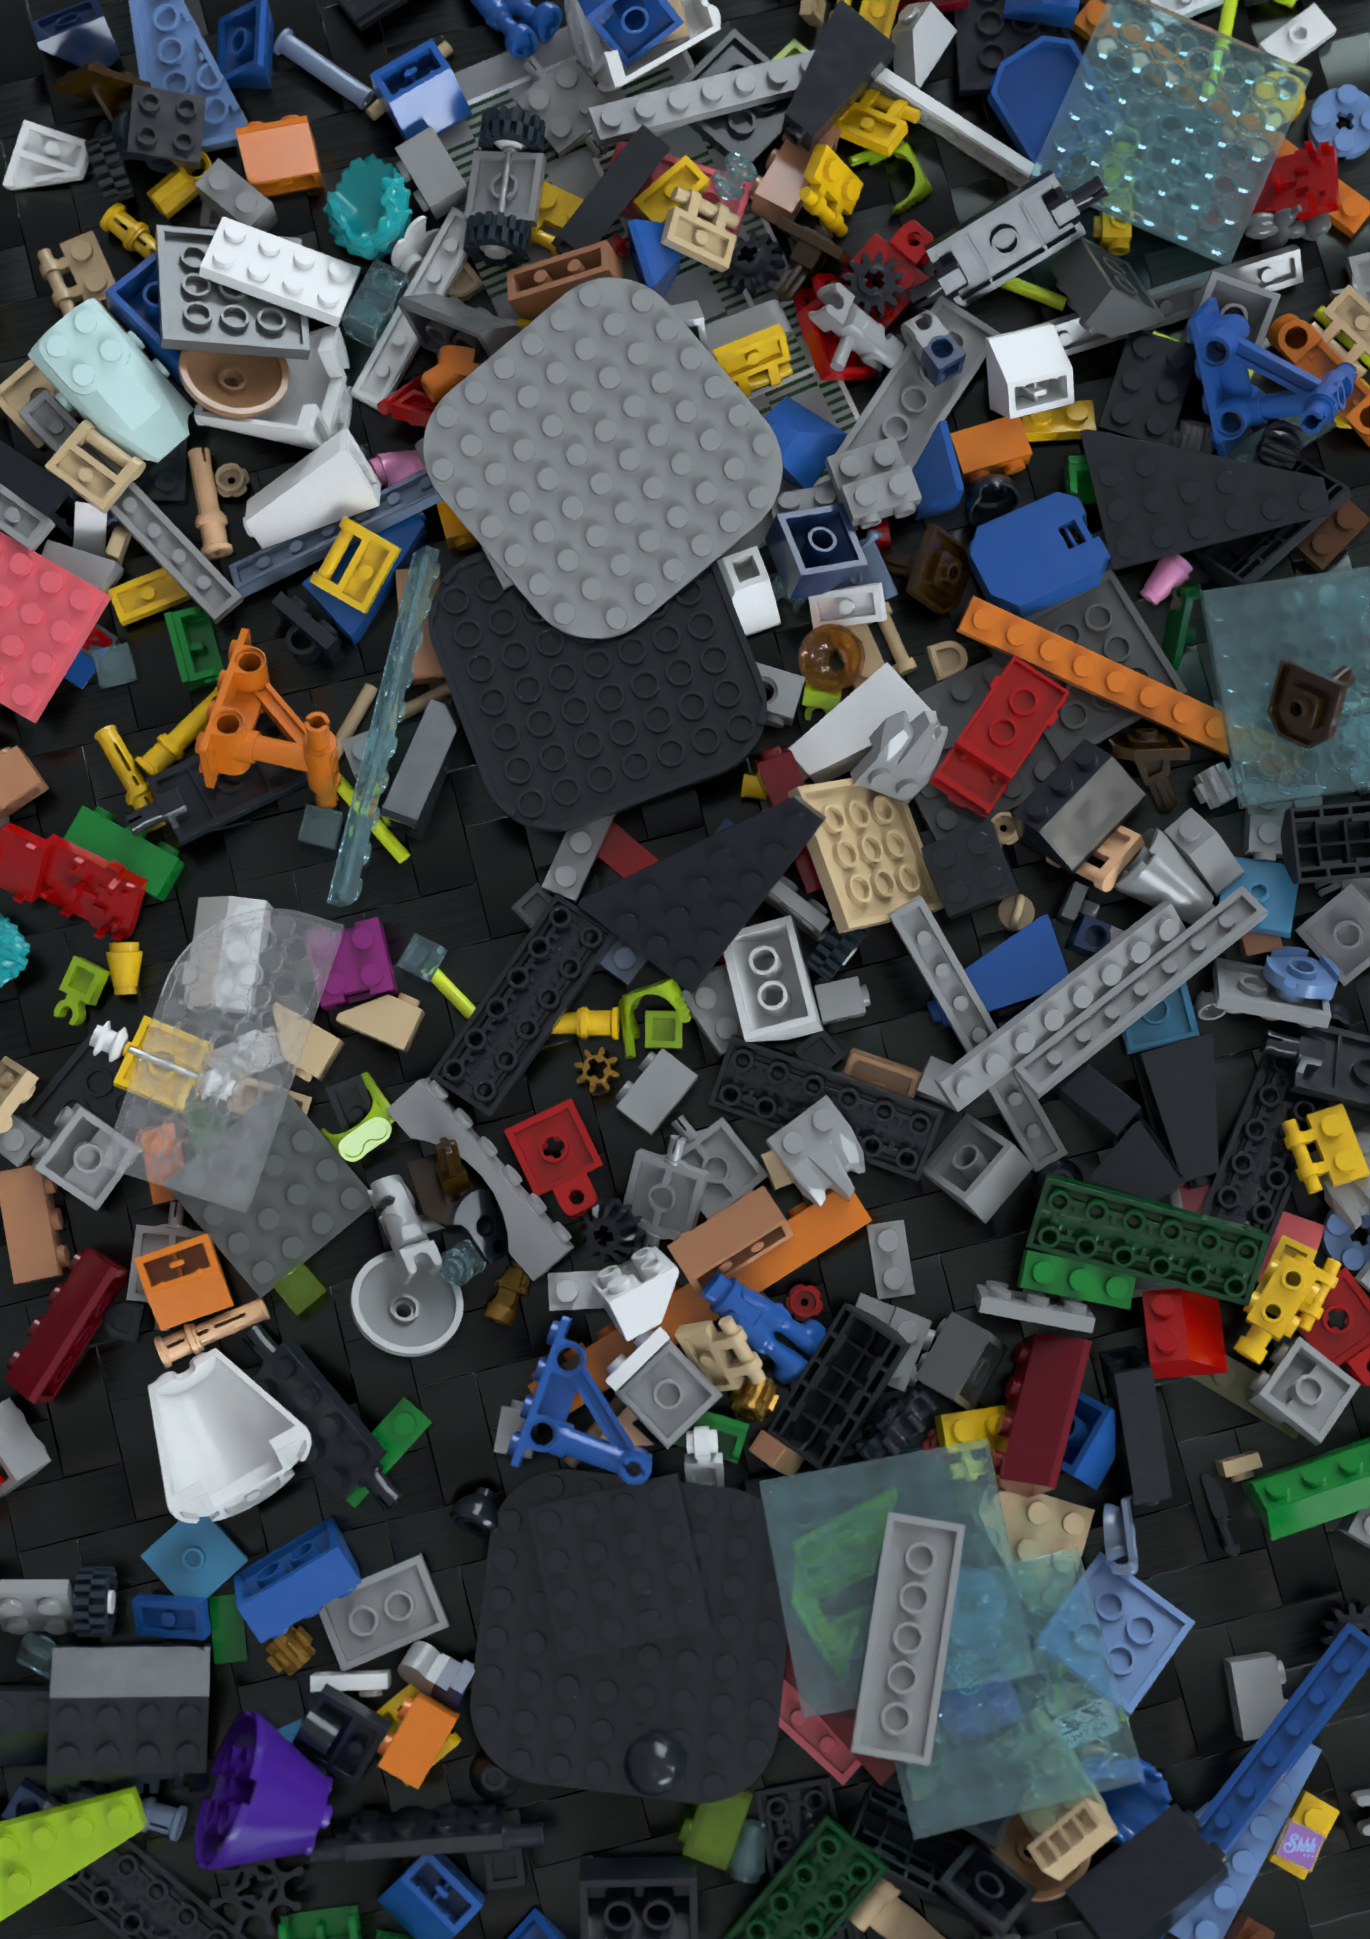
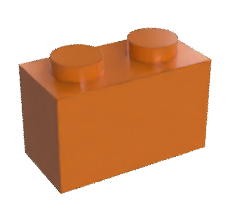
M1003 417L950 433L963 484L968 482L972 484L978 478L989 474L1004 472L1005 475H1012L1026 468L1025 465H1028L1032 455V450L1020 417L1013 419Z
M421 1691L415 1700L407 1697L396 1718L402 1721L395 1735L388 1731L377 1753L383 1756L378 1767L419 1789L460 1714Z

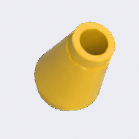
M139 942L109 943V952H106L115 995L137 994L143 951H139Z

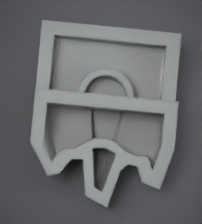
M905 711L885 719L869 737L873 748L850 772L853 782L909 803L932 779L946 740L948 727L941 725L936 727L938 722L936 711H923L911 722L908 721V715Z
M827 1095L766 1140L767 1145L788 1171L787 1175L799 1191L819 1208L826 1201L825 1190L827 1188L833 1189L845 1200L849 1201L855 1188L847 1173L849 1171L859 1174L865 1172L864 1152L853 1129Z
M1368 1124L1354 1131L1370 1171V1125ZM1318 1150L1309 1153L1312 1163L1322 1161ZM1327 1174L1319 1176V1181L1324 1190L1325 1201L1338 1218L1356 1230L1362 1225L1361 1216H1370V1174L1368 1177L1332 1188Z

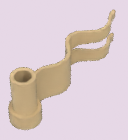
M883 1878L878 1880L847 1917L861 1931L865 1932L870 1926L886 1939H946L917 1911L898 1898L902 1890L897 1885Z

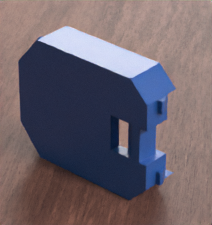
M1042 35L1002 61L997 67L994 76L990 77L988 84L990 90L987 101L1019 154L1044 171L1052 169L1056 178L1064 174V170L1072 164L1069 159L1086 148H1089L1092 153L1099 147L1105 148L1112 143L1118 114L1073 39ZM1072 126H1076L1077 130L1058 143L1054 141L1055 137ZM1081 135L1084 141L1067 152L1063 150V146Z
M1055 492L977 526L974 539L971 540L969 546L970 569L988 603L1020 618H1025L1100 585L1111 555L1099 536L1095 538L1091 536L1085 525L1087 513L1078 497ZM1060 529H1061V532L1063 533V535H1064V537H1065L1067 543L1069 544L1070 549L1067 547V545H1066V543H1065L1063 537L1061 536V534H1060V532H1059ZM1076 529L1083 542L1082 544H1077L1071 530Z

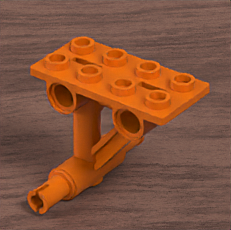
M241 628L238 639H233L230 643L228 660L230 662L227 670L222 669L217 682L219 693L216 701L211 700L206 713L208 724L205 732L200 731L196 739L195 753L200 756L199 772L204 775L206 787L214 789L219 773L232 776L241 775L249 769L251 764L259 761L305 771L309 788L315 793L316 805L323 810L333 809L337 805L336 800H339L337 790L341 785V775L338 766L339 752L337 750V740L335 735L329 730L330 722L328 716L322 712H312L307 715V721L303 723L270 685L266 656L262 650L252 646L250 629ZM265 712L289 741L262 736L261 731L254 730L259 714Z

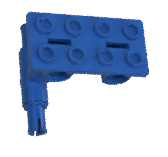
M1216 297L1208 298L1193 314L1187 324L1188 340L1190 344H1194L1197 355L1195 359V373L1197 378L1202 380L1204 388L1202 396L1203 410L1206 415L1210 416L1212 425L1210 429V443L1214 450L1217 449L1218 456L1228 458L1244 438V431L1247 427L1263 425L1271 419L1301 415L1299 422L1303 421V423L1300 424V428L1308 434L1317 433L1323 425L1329 424L1339 411L1345 409L1346 401L1352 394L1354 382L1357 378V374H1353L1357 370L1356 367L1349 362H1343L1337 365L1334 370L1327 372L1322 379H1319L1248 341L1247 339L1250 334L1248 321L1238 314L1220 315ZM1248 368L1289 390L1265 394L1257 386L1251 384Z
M563 1316L561 1322L553 1321L546 1343L551 1344L552 1348L548 1359L540 1358L533 1376V1380L539 1382L535 1396L532 1394L526 1396L519 1416L526 1419L522 1432L516 1430L513 1433L506 1453L513 1456L510 1465L518 1468L522 1464L528 1448L538 1452H546L560 1458H564V1455L606 1469L617 1473L622 1481L627 1484H643L651 1474L652 1455L644 1448L634 1446L586 1368L588 1356L584 1347L577 1342L566 1339L573 1318ZM565 1348H573L579 1354V1365L574 1370H567L560 1364V1354ZM577 1391L608 1441L575 1430V1425L566 1422ZM543 1422L551 1426L554 1433L551 1442L541 1443L535 1438L534 1427L537 1423Z

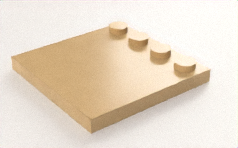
M852 778L799 786L788 792L789 798L797 794L826 817L806 846L811 855L839 934L889 923L891 920L887 915L888 913L919 895L923 897L931 913L944 908L921 850L923 844L906 802L857 785L853 782Z

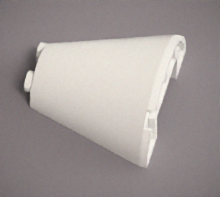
M564 0L568 30L577 59L582 70L591 81L597 80L599 82L597 88L603 92L615 91L719 31L721 29L719 10L716 6L710 5L708 0H682L690 38L654 47L627 68L622 63L618 50H612L587 20L578 0Z
M328 326L309 332L311 349L309 360L285 358L289 368V384L285 397L273 410L252 418H231L216 414L198 403L194 408L196 423L199 426L207 425L312 450L317 449L339 431L346 428L349 429L352 412V396L350 395L352 387L345 384L347 376L344 369L350 368L339 326Z
M217 1348L193 1357L189 1363L190 1368L180 1374H176L174 1371L166 1372L159 1376L155 1382L148 1385L167 1506L175 1518L187 1523L196 1524L199 1521L198 1517L209 1516L212 1522L222 1520L246 1511L264 1501L295 1475L292 1467L298 1460L300 1462L305 1461L311 1448V1435L307 1427Z

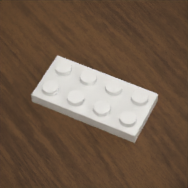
M223 216L201 263L199 276L338 327L359 277L361 267Z

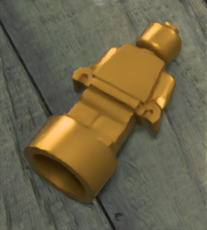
M515 1260L513 1263L515 1267L509 1266L505 1268L502 1276L495 1280L494 1285L499 1287L497 1296L492 1302L489 1301L483 1315L485 1318L506 1327L512 1326L516 1316L515 1308L519 1297L522 1294L528 1295L527 1288L530 1284V1277Z

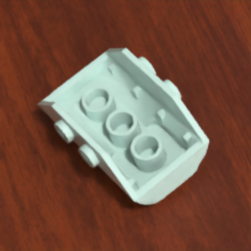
M95 298L88 299L73 308L45 332L28 353L29 358L58 392L54 396L56 401L68 413L74 410L83 421L86 419L96 426L97 432L132 458L137 456L141 460L158 463L190 435L188 415L194 409L166 379L170 376V373L158 359L155 358L150 361L141 351L145 348V345L131 330L125 333Z

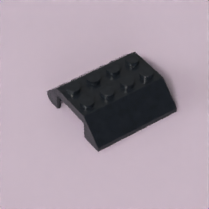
M210 1644L53 1645L49 1698L47 1795H64L65 1785L69 1784L70 1795H79L82 1780H93L95 1794H104V1784H110V1793L134 1786L137 1787L138 1793H143L144 1783H150L149 1793H158L160 1779H172L174 1793H183V1782H189L188 1793L205 1792Z

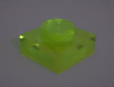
M303 1262L273 1286L296 1315H299L327 1291Z

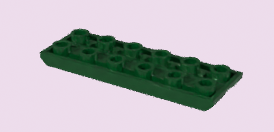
M1046 1175L1026 1241V1247L1249 1306L1270 1240V1234L1250 1226L1058 1175Z
M826 1815L722 1939H829L884 1875L889 1866Z

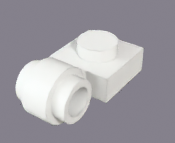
M694 1426V1430L686 1431L687 1454H684L686 1482L725 1487L723 1453L718 1452L717 1429H710L709 1426Z

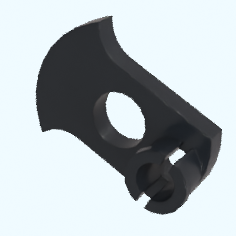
M477 1188L466 1192L457 1200L450 1214L449 1225L456 1224L460 1226L485 1263H492L500 1260L509 1252L508 1233L505 1223L491 1203L492 1190L490 1188ZM485 1215L490 1221V1230L487 1234L480 1236L477 1232L476 1224L477 1220Z

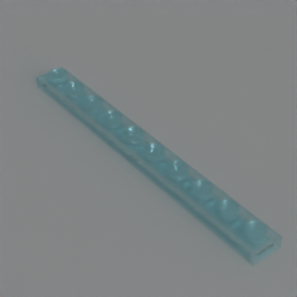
M427 545L413 553L326 902L337 907L353 904L354 900L358 899L363 886V881L360 879L362 866L367 863L371 854L372 846L371 843H368L371 829L375 828L380 817V808L377 805L380 793L384 792L389 780V773L386 772L389 758L394 755L397 748L398 738L395 737L397 724L401 722L406 711V702L403 699L406 688L411 685L415 674V668L412 666L413 658L423 642L424 635L420 630L423 619L429 614L432 605V598L429 597L431 585L436 582L440 572V563H437L440 550Z

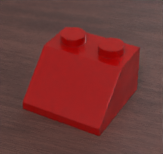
M1181 1288L1142 1291L1148 1358L1154 1379L1228 1373L1219 1299Z

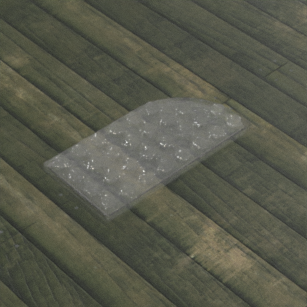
M264 908L235 914L219 921L197 936L178 957L168 974L101 1166L248 1213L345 926L296 910Z

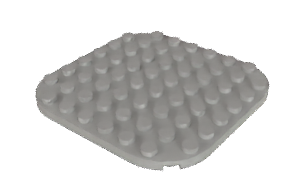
M607 277L590 280L572 288L440 400L428 420L423 441L426 470L433 487L441 499L545 621L568 635L588 639H608L627 633L664 605L764 519L779 493L783 474L780 446L776 435L764 417L672 307L658 293L641 283L624 278Z

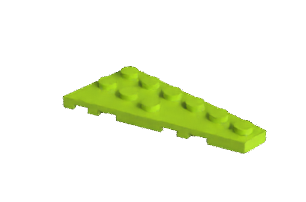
M134 1786L0 1821V1922L143 1830L148 1821L137 1787Z

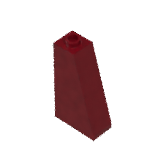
M779 745L760 751V758L752 761L768 808L788 799V792L792 789L805 786L793 753L789 749L781 750ZM805 846L790 865V869L796 885L808 894L821 889L822 886L809 850Z

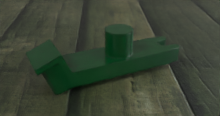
M1185 582L1183 586L1172 588V598L1162 651L1174 670L1179 669L1185 642H1192L1196 636L1195 628L1188 626L1193 600L1202 598L1201 583Z

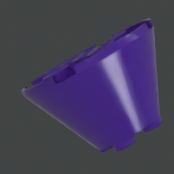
M245 1711L239 1716L229 1730L210 1772V1775L217 1776L210 1799L202 1798L194 1840L195 1861L198 1867L215 1870L296 1854L310 1855L314 1848L319 1828L325 1829L329 1824L332 1815V1805L327 1804V1798L332 1787V1777L323 1774L258 1712Z

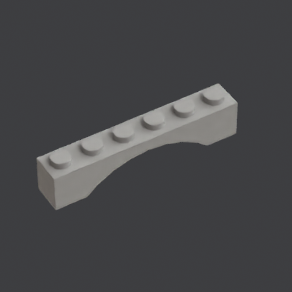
M429 1078L418 1080L386 1109L387 1112L412 1139L428 1141L436 1145L440 1143V1139L443 1137H447L448 1140H456L460 1157L466 1160L483 1177L497 1199L508 1233L509 1254L533 1281L539 1279L575 1248L569 1241L572 1239L570 1233L561 1223H554L545 1213L547 1210L546 1205L536 1194L531 1193L529 1195L520 1184L522 1178L519 1173L508 1164L504 1166L496 1156L498 1151L494 1144L485 1136L480 1138L472 1129L473 1121L469 1115L461 1108L455 1109L447 1100L449 1097L447 1090L435 1080L431 1081Z

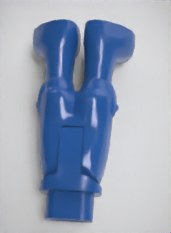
M470 0L485 18L486 24L495 31L503 33L506 49L514 58L518 59L530 57L537 51V38L543 44L548 43L556 34L563 19L562 10L556 4L549 1L541 3L536 8L531 4L530 0ZM512 16L519 17L525 24L517 23L513 20Z
M716 1272L701 1292L700 1296L710 1303V1310L718 1314L720 1318L731 1315L736 1325L743 1327L747 1334L746 1342L751 1350L766 1354L773 1361L771 1367L772 1375L782 1384H788L799 1377L807 1366L808 1361L798 1352L777 1340L774 1332L782 1333L808 1356H813L825 1336L826 1329L820 1322L808 1319L799 1323L792 1319V1316L783 1304L774 1303L757 1291L740 1284L736 1278L728 1279L720 1272Z

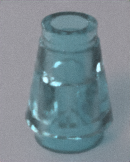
M751 1819L743 1820L742 1827L727 1862V1865L730 1867L729 1875L732 1878L742 1882L755 1883L760 1880V1875L765 1872L764 1823Z

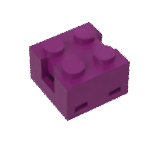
M378 917L354 922L355 927L335 932L324 929L305 934L320 1004L326 1011L369 1002L387 994L391 996L399 994L383 924Z

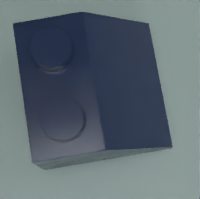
M843 503L776 514L765 537L789 600L822 595L865 570L868 566Z

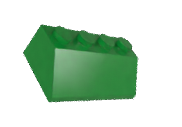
M1370 1437L1241 1481L1242 1487L1271 1541L1370 1507Z

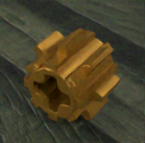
M603 1047L599 1049L598 1055H591L588 1050H584L585 1062L574 1063L575 1068L583 1071V1074L578 1077L576 1082L578 1084L588 1082L591 1094L595 1092L597 1086H603L607 1092L610 1091L609 1079L620 1078L619 1073L611 1070V1067L618 1061L617 1057L606 1059ZM596 1062L599 1066L604 1064L607 1066L603 1070L604 1077L598 1080L595 1075L591 1077L587 1075L591 1072V1063Z
M746 1375L740 1389L733 1390L730 1399L734 1401L731 1406L732 1410H735L737 1416L746 1419L748 1422L757 1421L760 1423L764 1417L770 1418L780 1398L776 1394L777 1385H774L773 1380L767 1377L763 1382L754 1385L749 1376Z
M291 1625L284 1635L271 1639L265 1645L264 1649L269 1654L266 1661L278 1674L284 1670L291 1676L315 1653L316 1650L310 1645L313 1638L302 1626L295 1629Z

